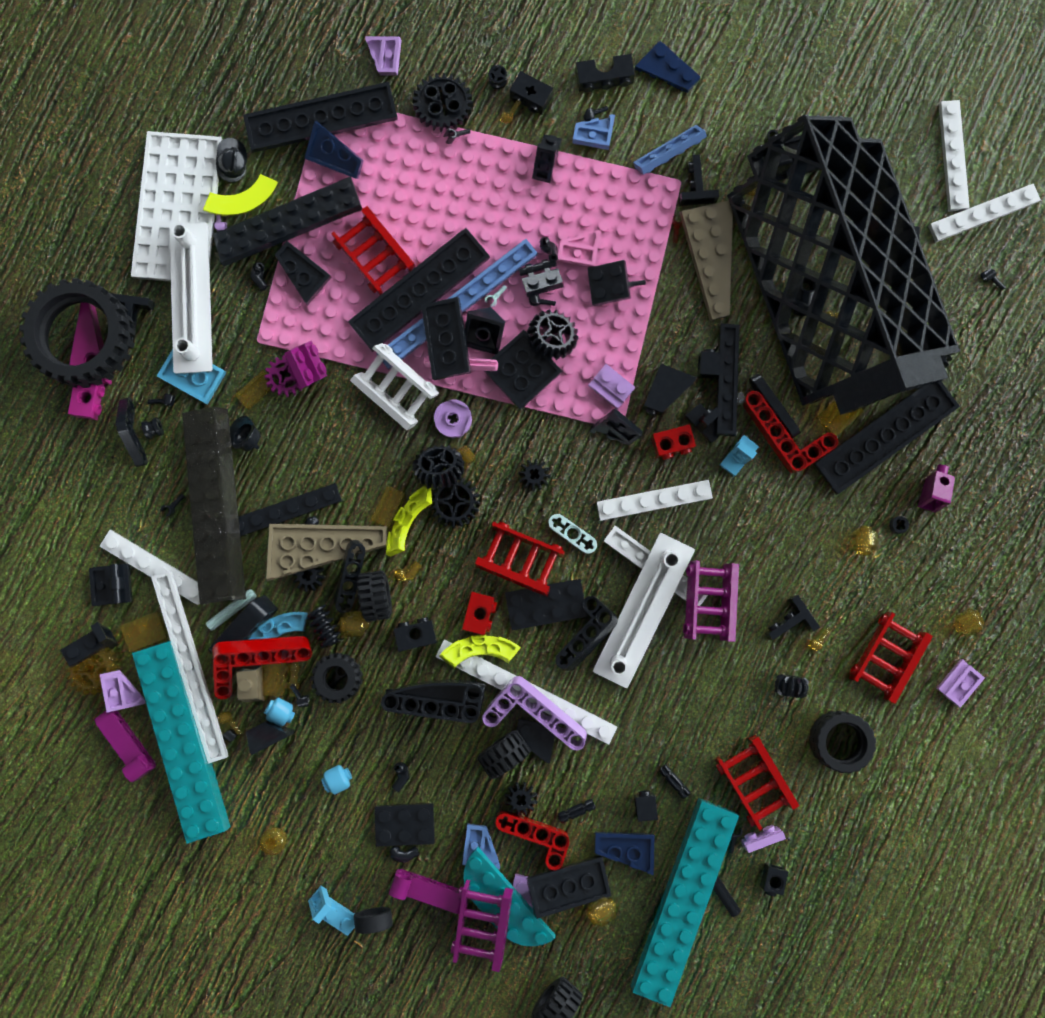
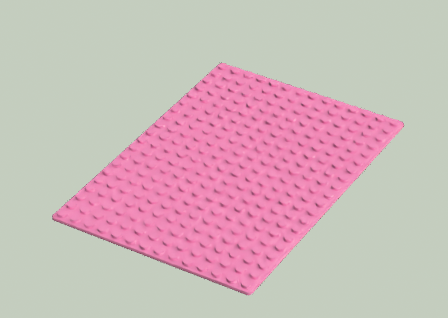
M397 113L398 120L333 134L364 160L359 178L351 177L362 208L369 207L414 262L415 267L465 228L469 230L490 255V259L437 301L448 299L525 239L528 240L538 253L526 265H535L542 263L541 261L545 259L549 261V255L540 248L539 241L541 238L548 237L551 242L556 244L557 251L559 252L561 240L573 239L576 236L588 235L600 230L594 266L625 260L629 282L646 281V285L629 288L631 299L593 306L588 276L589 267L556 261L557 266L550 269H559L564 287L539 294L540 299L556 301L555 306L545 304L531 306L522 283V278L528 277V275L520 276L519 270L487 295H494L503 285L507 287L497 299L496 306L492 307L505 321L500 350L523 330L527 332L529 323L536 314L539 315L542 311L546 313L549 309L552 313L557 310L560 315L564 312V317H570V323L575 322L574 328L578 329L576 335L579 337L572 353L565 358L560 357L558 360H555L554 357L551 358L562 370V373L532 399L525 408L595 424L615 409L614 406L588 385L605 364L632 385L634 384L680 192L681 181L679 179L653 173H645L643 175L637 169L559 151L554 164L551 182L547 183L532 179L537 146L472 130H470V134L456 137L452 144H447L446 141L449 137H443L447 131L446 127H443L442 132H440L439 127H436L433 131L432 125L426 127L425 122L420 123V118ZM450 126V128H451V129H454L455 131L466 130V129L459 128V127H457V129H455V128H453V126ZM305 159L295 199L350 176ZM361 210L287 240L330 274L332 278L307 306L278 261L257 336V341L260 344L291 350L312 340V343L318 349L319 358L363 369L370 367L377 357V352L370 350L348 321L380 295L377 292L374 294L367 285L369 283L346 253L342 249L338 250L332 243L334 238L331 234L335 232L340 238L361 222L362 217H364ZM372 226L366 227L346 242L345 245L352 252L373 236L375 230ZM383 240L381 242L378 241L356 259L364 266L384 251L387 245ZM395 254L393 256L390 255L368 273L375 281L396 265L399 259ZM407 269L399 271L380 286L382 292L387 291L406 276L409 271ZM544 270L535 272L534 275L543 273ZM485 295L462 313L464 329L468 311L489 308L494 302L493 298L485 302V297L487 296ZM423 314L418 315L383 344L388 345L422 319ZM540 326V334L543 335V328ZM563 334V335H562V338H563L562 341H563V343L565 344V343H566V338H565V335ZM427 341L402 359L426 382H430L434 386L515 405L483 370H471L469 374L434 381L432 379L431 367L424 365L425 356H429ZM467 347L469 358L490 360L495 356V354ZM382 362L376 372L388 374L391 369L388 370ZM400 372L396 375L397 377L405 378ZM631 394L618 409L625 417Z

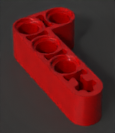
M506 810L500 811L497 814L496 827L500 831L548 847L545 855L547 867L551 870H558L562 867L570 842L566 831L522 815L517 816L516 813ZM504 817H507L508 822H506L505 825H502V821L500 819H504ZM513 819L516 820V821H515V825H514V829L512 828V824H511V823H513ZM526 823L529 828L527 831L521 832L518 829V825ZM540 829L546 830V837L539 838L536 835L537 831ZM564 836L566 838L565 843L557 844L555 842L556 837ZM557 855L560 859L557 863H551L549 861L550 856Z

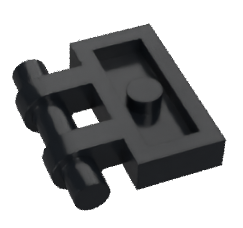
M545 259L541 261L542 263L528 264L524 268L518 269L520 276L528 275V277L522 278L527 297L564 287L559 269H550L557 266L556 261L551 262ZM544 270L543 273L534 275L535 272Z

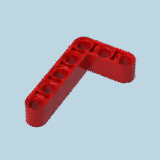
M751 391L742 400L744 409L785 468L791 473L800 472L835 449L838 445L837 436L833 433H826L800 450L759 392ZM754 397L757 404L751 405L748 398ZM760 412L767 415V421L760 419ZM771 428H775L778 431L777 437L771 435ZM824 438L830 440V447H827L824 444ZM782 443L788 445V452H784L781 449ZM809 449H813L815 451L814 458L809 456ZM793 459H796V460L799 461V463H800V467H799V468H795V467L793 466V464H792Z
M305 636L216 643L212 649L215 697L224 700L232 695V667L293 663L309 660L312 656L309 639Z

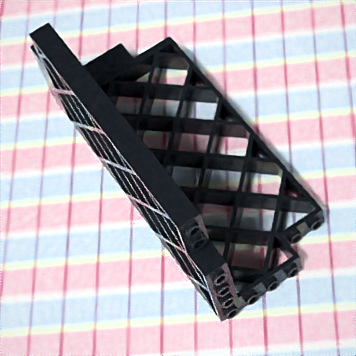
M806 114L799 117L793 125L784 127L780 134L768 138V142L764 145L755 147L753 152L747 155L754 176L748 178L745 184L734 187L733 192L728 194L727 197L802 406L816 403L833 395L840 415L897 393L929 386L947 379L948 375L942 359L960 352L882 140L873 139L872 137L867 139L859 137L852 117H832V115L809 116ZM803 131L798 150L784 146L785 142ZM782 154L795 158L787 184L774 179ZM808 164L822 169L814 195L800 190ZM757 188L752 206L745 204L743 196ZM772 188L784 192L777 217L765 212ZM797 199L811 204L804 229L790 223ZM824 210L839 215L831 240L817 235ZM762 221L774 226L768 249L761 247L757 238ZM787 232L800 237L794 261L780 255ZM813 244L828 249L821 273L806 267ZM841 255L856 262L848 286L833 280ZM861 259L869 265V268L861 261ZM777 265L790 270L784 293L777 290L773 282ZM803 277L817 283L810 305L796 299ZM829 289L845 295L837 318L822 312ZM857 301L873 308L866 332L850 325ZM879 305L886 311V314L879 309ZM792 309L806 315L800 336L792 333L788 324ZM819 321L834 328L826 350L812 343ZM901 326L908 332L907 334L901 329ZM845 335L862 342L854 364L839 357ZM874 348L890 355L891 359L866 369ZM808 353L823 360L816 380L808 377L804 368ZM834 367L851 375V377L828 386Z

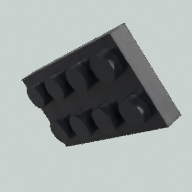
M454 297L422 304L432 379L435 381L471 373L460 298Z
M581 579L548 584L547 586H550V591L547 597L529 589L505 592L511 629L517 630L588 617L582 605L584 594Z
M602 856L563 866L558 870H550L526 877L536 919L612 896Z

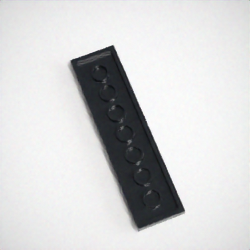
M389 82L243 115L252 153L310 140L314 121L320 123L330 133L338 134L398 120Z
M351 176L213 233L221 264L227 266L362 210L363 208Z
M465 228L350 319L348 323L373 352L372 348L375 345L385 343L422 313V304L436 302L490 259V255L469 230Z
M942 381L921 387L817 461L814 466L834 493L838 495L954 412L960 405Z

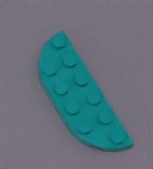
M476 847L465 865L464 885L466 880H471L470 891L494 896L503 895L505 888L513 889L506 938L523 946H540L554 940L556 936L541 918H535L533 908L482 850ZM472 900L481 912L495 915L500 913L501 908L497 907L496 904Z

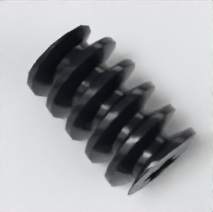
M326 604L316 608L306 617L307 621H312L309 625L310 628L317 627L313 631L314 635L320 634L317 641H324L320 645L321 648L331 647L344 639L337 638L341 631L334 632L337 624H330L334 620V618H327L330 611H323L327 606Z

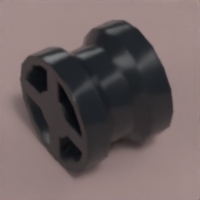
M501 65L491 67L488 73L489 84L494 89L504 88L507 84L506 69Z
M158 417L153 418L149 422H141L142 430L148 440L153 439L156 435H164L163 426Z

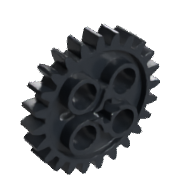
M436 73L434 79L429 75L428 82L422 79V85L417 84V90H414V97H412L413 111H415V116L420 118V123L425 122L426 127L432 125L433 131L436 127H439L440 132L443 131V127H446L447 130L450 126L457 129V123L463 126V119L468 121V114L472 113L473 107L472 94H470L469 87L465 88V82L460 83L459 77L453 80L452 74L449 78H446L445 73H443L442 77H439ZM438 89L442 90L443 102L445 105V111L447 116H444L442 101L440 100V93Z

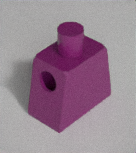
M937 465L936 471L926 478L917 507L936 513L951 503L955 477L948 474V466Z

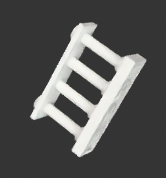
M383 343L375 345L372 348L378 353L375 360L365 373L355 374L350 381L403 428L409 430L417 424L418 420L414 418V414L427 397L432 399L438 396L439 392L432 383L426 382L395 355L390 346ZM385 359L393 367L381 384L377 385L372 381L371 377ZM400 372L407 380L394 398H391L386 393V389L397 373ZM414 385L421 393L410 408L405 410L400 405V401L411 386Z

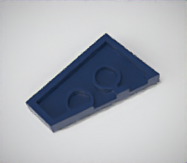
M659 41L634 69L639 72L648 73L652 78L666 81L668 85L686 93L701 78L662 41Z
M314 121L304 159L358 179L364 160L320 123Z
M595 832L596 854L617 862L619 861L654 876V834Z

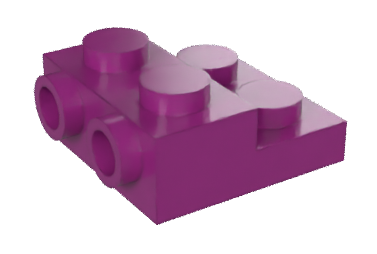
M312 340L284 353L300 389L327 376L326 367L321 362L318 356V349L312 343Z

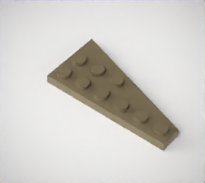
M729 200L684 210L679 213L710 321L730 315L733 211Z
M269 524L266 581L343 560L346 547L353 540H358L364 545L365 553L386 547L387 526ZM356 546L355 549H352L354 556L356 554V551H360L358 546Z

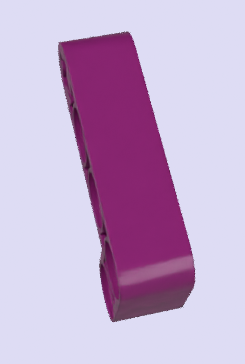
M118 710L112 712L104 711L94 719L97 727L126 765L122 768V772L130 782L140 780L156 767L155 761Z
M397 869L389 890L390 896L400 900H405L406 897L452 913L459 914L461 899H458L459 888L407 870Z

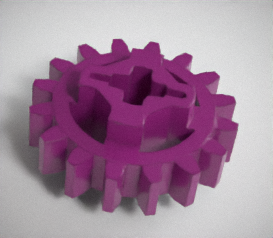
M283 355L282 360L276 357V363L270 361L271 368L265 369L268 373L264 375L265 380H270L266 383L267 387L272 386L271 392L278 391V396L285 393L286 397H289L291 392L295 396V390L302 391V389L298 385L286 356ZM286 373H288L289 377H286L283 381L282 376H285ZM273 377L279 380L278 385L273 381Z

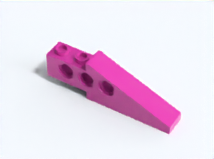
M85 302L80 304L69 365L74 366L91 360L104 346L96 308L92 304ZM104 378L102 379L103 384L98 386L92 383L89 388H83L77 385V388L73 387L68 414L78 418L98 420V416L102 411V406L100 405L101 398L105 394L104 384L112 385V381ZM91 395L90 401L86 403V397Z

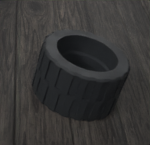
M830 711L827 714L821 715L814 722L810 730V749L814 757L821 764L832 770L847 774L858 772L873 759L876 750V738L874 737L873 729L870 728L863 718L843 711ZM839 723H847L854 727L858 736L855 752L844 760L834 759L829 755L826 748V738L829 731Z

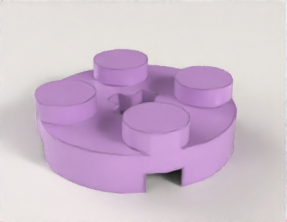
M452 399L441 403L434 413L435 426L446 437H462L471 427V411L460 400ZM456 414L458 421L451 424L448 417Z

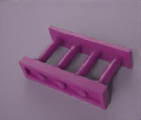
M698 560L690 561L686 568L688 578L686 616L683 625L684 638L696 639V633L715 634L720 636V641L735 642L739 564H724L722 569L700 567V561ZM699 575L722 577V588L699 587ZM698 594L721 596V607L698 606ZM697 614L720 615L721 625L719 627L697 626Z
M466 880L464 887H460L458 894L461 904L456 941H453L451 946V953L454 954L453 962L457 963L459 955L462 953L490 959L489 962H493L492 971L500 972L504 957L513 889L505 888L503 895L494 896L470 891L471 880ZM468 899L496 904L497 907L501 908L500 913L495 915L467 909ZM465 917L495 923L498 929L491 933L464 927ZM463 935L492 941V944H495V950L489 951L462 945Z

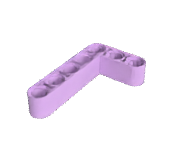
M516 676L509 681L487 706L482 717L483 723L486 726L495 727L518 704L572 750H581L585 745L587 737L583 727L520 676ZM518 685L521 688V690L517 691L513 688V686ZM528 698L535 699L536 703L529 702ZM501 699H506L509 704H503ZM543 711H549L552 715L547 716ZM489 713H494L497 717L492 718ZM563 723L566 725V728H561L558 724ZM573 736H579L582 740L577 741Z

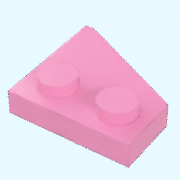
M597 230L595 233L588 235L582 234L573 239L561 240L557 261L594 267L601 231Z

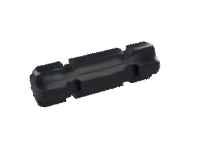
M666 764L660 767L659 772L661 775L666 777L665 779L675 791H678L681 798L685 799L689 796L690 791L686 786H683L684 784L674 772H671V769Z
M586 800L584 804L580 803L568 808L566 812L565 810L559 812L560 822H568L570 818L574 819L586 814V811L595 810L596 807L593 800Z

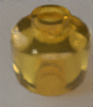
M861 526L853 531L851 547L856 551V554L868 556L876 551L878 543L876 531L872 530L870 526Z
M971 608L956 614V622L953 623L957 633H963L966 637L982 631L985 624L979 611H974Z
M361 611L345 612L343 617H340V631L346 637L363 636L365 629H369V622L364 620Z
M271 827L266 830L260 838V848L265 854L270 856L279 854L288 842L285 831L278 827Z
M602 897L597 901L591 902L586 913L593 925L603 927L616 918L615 909H617V906L611 898Z

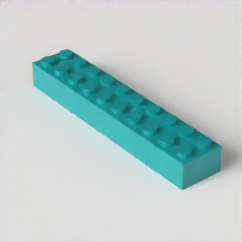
M171 641L132 653L186 843L188 844L225 832L231 826L213 764H208Z
M698 798L631 982L633 993L671 1007L739 818L736 812Z

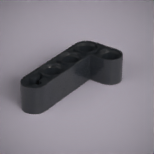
M266 595L253 600L209 647L208 651L212 654L213 646L218 642L247 640L263 622L270 619L278 611V608Z
M587 596L582 604L583 609L592 618L556 656V664L561 669L566 671L575 670L617 625L618 619L615 613L595 596ZM597 602L596 608L591 610V604ZM610 615L609 622L604 623V617ZM593 629H596V631H597L596 635L591 638V637H590L591 631H592ZM583 643V649L578 652L577 646Z

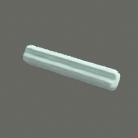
M252 589L247 590L206 622L207 627L210 630H215L257 597L256 593Z

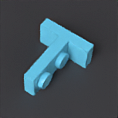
M743 435L720 463V466L735 477L741 468L757 454L755 451L759 446Z
M320 885L308 900L312 919L318 924L324 920L348 936L355 928V913L330 898L327 889Z

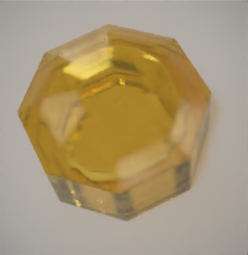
M466 445L459 449L462 459L466 463L471 464L476 460V456Z

